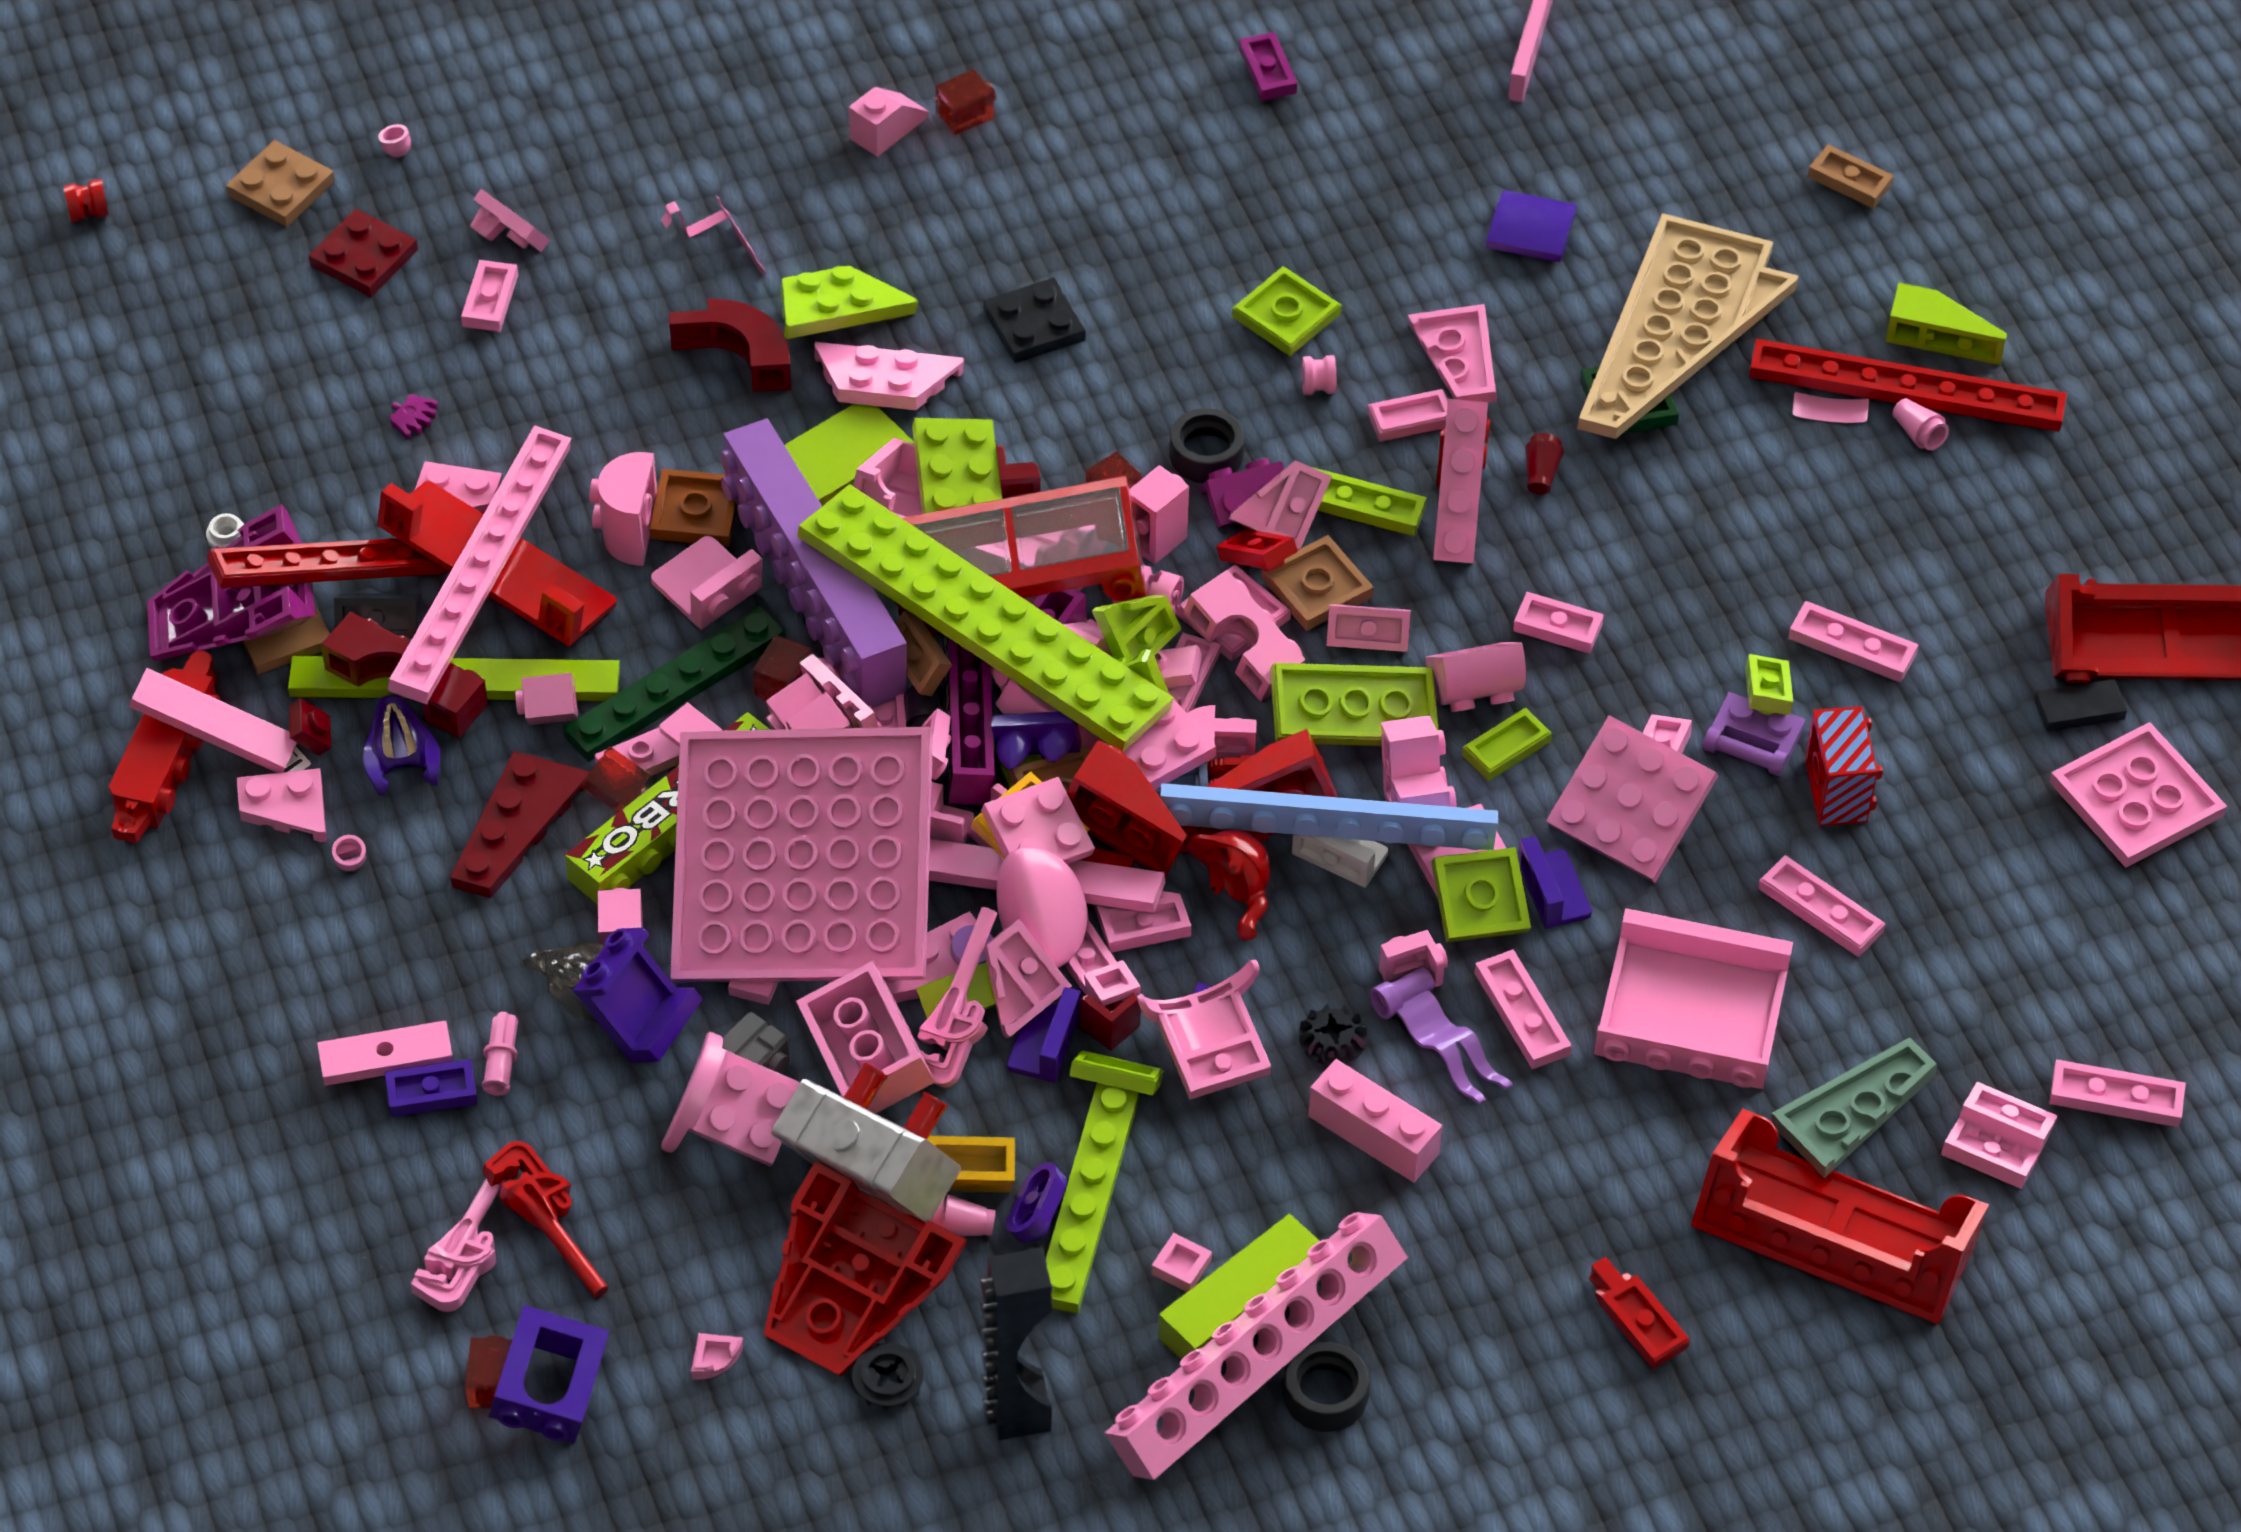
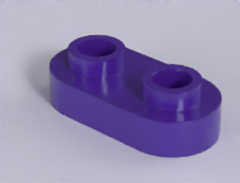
M1041 1164L1028 1174L1009 1213L1006 1228L1021 1243L1037 1241L1046 1235L1056 1208L1065 1194L1067 1178L1055 1164Z

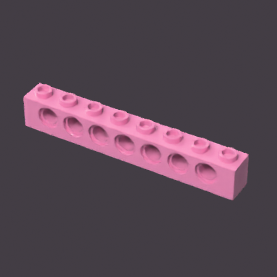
M1356 1212L1344 1218L1339 1223V1230L1329 1239L1322 1240L1313 1245L1307 1252L1308 1257L1298 1266L1283 1271L1276 1278L1277 1284L1267 1293L1260 1294L1248 1301L1244 1306L1245 1312L1234 1321L1227 1322L1218 1327L1213 1332V1339L1202 1349H1197L1187 1354L1181 1360V1367L1171 1376L1156 1381L1148 1389V1396L1137 1405L1127 1407L1116 1416V1423L1105 1434L1132 1476L1155 1480L1408 1258L1382 1215ZM1350 1251H1351V1253H1352V1262H1351V1265L1349 1266V1265H1348V1255H1349V1253H1350ZM1320 1278L1321 1289L1320 1292L1317 1293L1316 1284L1318 1279ZM1289 1305L1290 1315L1288 1320L1286 1321L1285 1310L1286 1307ZM1257 1332L1258 1344L1257 1347L1254 1349L1253 1338ZM1225 1360L1227 1364V1369L1225 1375L1222 1377L1221 1366ZM1194 1388L1195 1397L1190 1405L1189 1393ZM1161 1416L1163 1424L1160 1432L1157 1433L1156 1424Z

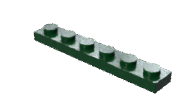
M759 606L563 726L564 738L590 762L595 758V754L619 744L784 642L785 630Z

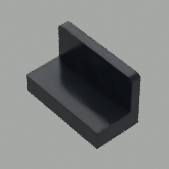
M341 593L334 598L335 628L349 612H352L364 619L369 618L376 621L382 628L398 636L403 635L412 639L418 630V604L421 603V594Z

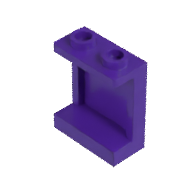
M644 927L620 928L612 932L605 940V946L602 951L584 969L583 977L573 989L575 995L631 1063L659 1062L703 1000L694 987L676 988L642 946L649 936Z

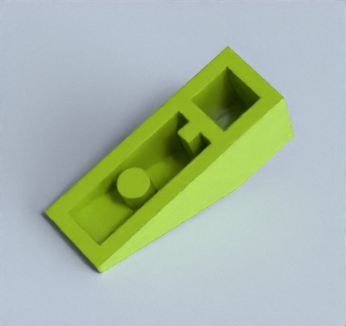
M1898 283L1886 342L2001 365L2007 333L1937 290Z

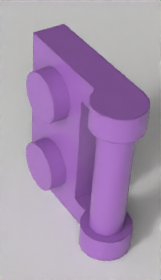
M1728 692L1712 727L1706 733L1702 750L1713 754L1716 751L1723 752L1768 769L1769 774L1781 777L1804 730L1806 719L1791 713L1790 716L1777 713L1771 715L1762 714L1755 709L1749 708L1748 698Z

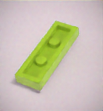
M1315 468L1332 476L1317 511L1415 536L1426 509L1427 497Z

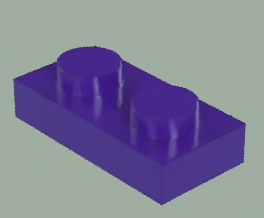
M471 1059L385 1072L391 1117L478 1104Z

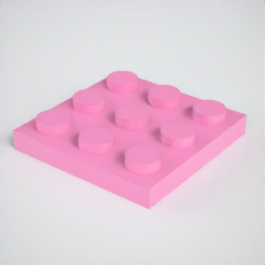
M1609 715L1548 816L1546 823L1550 827L1656 883L1717 780L1718 774L1712 769Z
M2150 722L2053 771L2049 781L2125 868L2224 817L2227 805Z

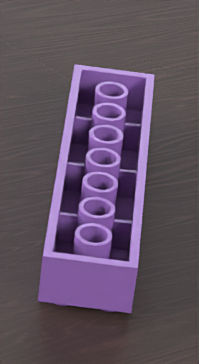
M768 418L723 433L724 451L720 452V459L725 470V477L721 478L724 495L728 501H736L742 525L745 528L750 527L753 531L759 553L762 556L767 555L770 559L774 577L779 584L784 583L787 587L793 609L796 612L801 611L802 614L804 613L808 633L814 641L819 640L826 663H829L833 669L836 668L840 675V680L867 706L872 705L873 708L896 699L897 695L904 693L905 696L907 691V642L873 587L797 537L799 525L821 508L822 505Z

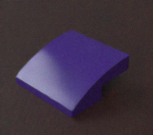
M1503 190L1492 219L1485 248L1561 263L1567 248L1569 232L1575 220L1577 204Z

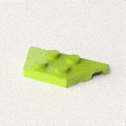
M836 266L833 269L812 273L805 272L796 276L782 278L780 289L781 302L783 303L782 319H785L784 337L786 339L916 314L918 304L916 298L851 266Z

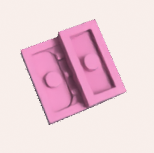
M1977 1082L1962 1107L1958 1121L1944 1143L1941 1155L2022 1189L2056 1122L2057 1115Z

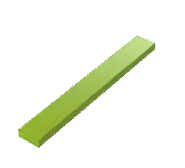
M292 656L288 684L290 697L382 698L387 695H398L388 691L390 677L374 679L358 687L325 670L323 656ZM452 658L451 663L464 670H472L485 680L487 700H516V690H522L521 678L563 673L572 674L575 680L577 701H606L619 692L620 660Z

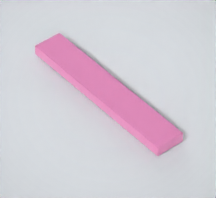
M930 839L929 880L996 890L999 870L1004 859L990 847ZM1081 860L1067 864L1079 880L1086 903L1155 913L1166 883L1164 872Z

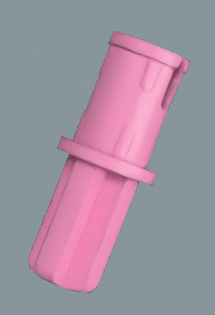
M499 1012L498 1016L492 1019L489 1044L485 1046L483 1055L486 1058V1067L482 1088L486 1093L497 1096L505 1095L510 1091L512 1063L518 1058V1051L515 1048L518 1019L515 1015H509L507 1012Z

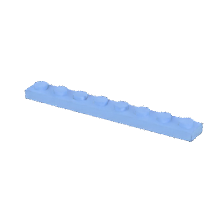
M1161 783L1160 798L1180 826L1417 844L1431 847L1442 846L1470 850H1493L1498 826V811Z

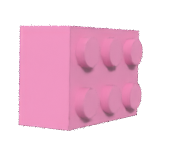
M873 960L796 1001L842 1096L850 1088L864 1062L876 1067L888 1076L868 1107V1110L875 1114L935 1083L888 985Z

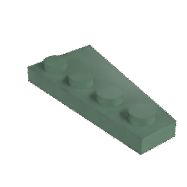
M1909 1037L1772 1112L1771 1122L1777 1131L1825 1178L1936 1075L1937 1063Z

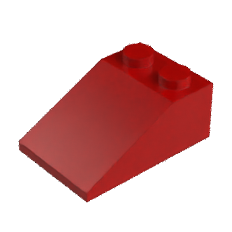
M1098 740L1075 774L1067 794L1079 818L1090 829L1089 834L1124 855L1133 856L1134 861L1149 870L1164 872L1166 879L1187 835L1135 761L1128 758L1121 749L1106 745Z

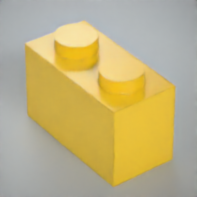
M928 1137L927 1140L961 1167L960 1173L949 1191L1011 1193L1015 1182V1138Z

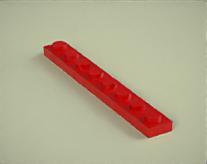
M1756 339L1749 373L1750 378L1898 403L1900 400L1907 398L1927 409L2057 432L2061 430L2067 396L2065 392Z

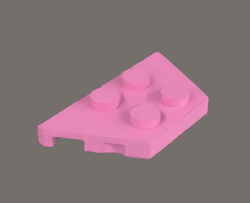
M815 342L814 358L816 362L821 361L826 381L833 386L832 392L837 401L844 403L917 410L927 402L930 396L938 394L945 388V380L949 376L960 377L964 371V358L916 353L912 350L878 349L869 345L859 347Z

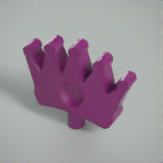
M409 394L403 405L393 402L391 408L396 410V412L390 416L391 426L396 428L406 439L411 438L410 431L421 434V425L431 427L432 425L431 419L427 417L436 418L437 400Z

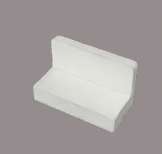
M1293 834L1292 854L1366 888L1387 857L1388 848L1375 841L1345 840L1342 838Z

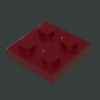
M355 209L308 256L311 267L372 297L418 251L417 239Z

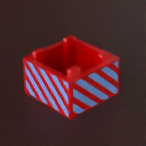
M1863 706L1813 710L1804 763L1818 826L1868 823L1870 811L1876 809L1877 801L1873 794L1876 780L1882 778L1883 769L1881 765H1876L1869 736L1872 721L1869 717L1865 718Z

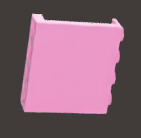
M1625 908L1620 940L1603 1014L1597 1029L1594 1055L1603 1056L1612 1061H1627L1647 1065L1656 1070L1666 1069L1686 1073L1700 1079L1710 1078L1730 1082L1739 1087L1763 1089L1793 942Z

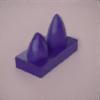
M1061 712L993 715L991 728L997 755L1002 764L1010 771L1019 766L1027 755L1042 754L1047 760L1054 763L1066 753L1080 752L1082 740L1078 723Z

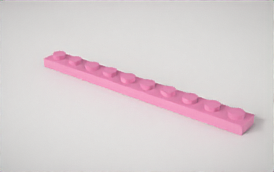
M534 425L389 679L388 691L424 704L428 703L568 454L572 438Z

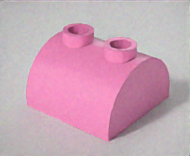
M634 452L619 456L609 462L601 471L599 479H592L590 485V503L600 504L594 506L592 528L602 529L604 545L608 552L619 561L630 565H644L650 541V524L657 495L654 453Z
M1501 642L1425 657L1426 666L1433 667L1436 699L1440 705L1450 704L1451 712L1476 708L1474 699L1489 697L1491 705L1515 701L1514 692L1522 691L1525 687L1526 665L1522 642Z

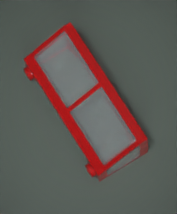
M1126 476L902 518L1022 598L1102 584L1104 593L1115 601H1128L1147 597L1141 540ZM897 604L899 616H901L903 611L907 609ZM923 621L928 630L930 631V633L932 634V636L939 632L937 629Z

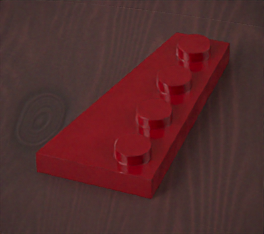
M513 751L450 877L451 886L491 898L523 862L522 856L532 844L537 846L544 838L546 828L557 816L562 817L571 807V800L580 790L584 792L592 783L591 772Z

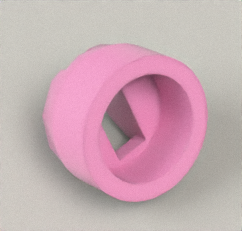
M392 125L379 133L381 147L391 157L400 158L405 156L410 150L411 138L407 127Z
M344 835L334 842L332 858L336 866L346 872H352L361 868L366 859V847L359 837ZM357 854H360V856H359V857H356V858L348 859V860H345V861L341 860V859L350 858V857H353V856H355V855H357Z

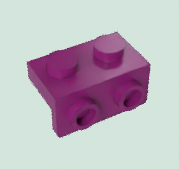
M1263 458L1247 463V470L1232 473L1231 468H1225L1208 474L1210 480L1202 484L1200 489L1202 495H1208L1217 529L1237 524L1228 520L1230 514L1284 470L1282 461L1270 463L1268 458Z

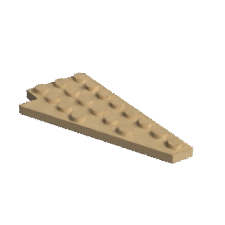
M1662 213L1579 416L1577 429L1616 439L1796 290L1798 276L1766 268L1772 252L1773 242Z

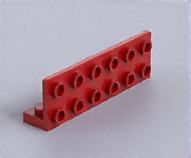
M429 480L425 481L411 493H407L391 483L381 491L377 526L451 572L483 514ZM521 537L488 594L492 599L567 646H571L617 605V598Z

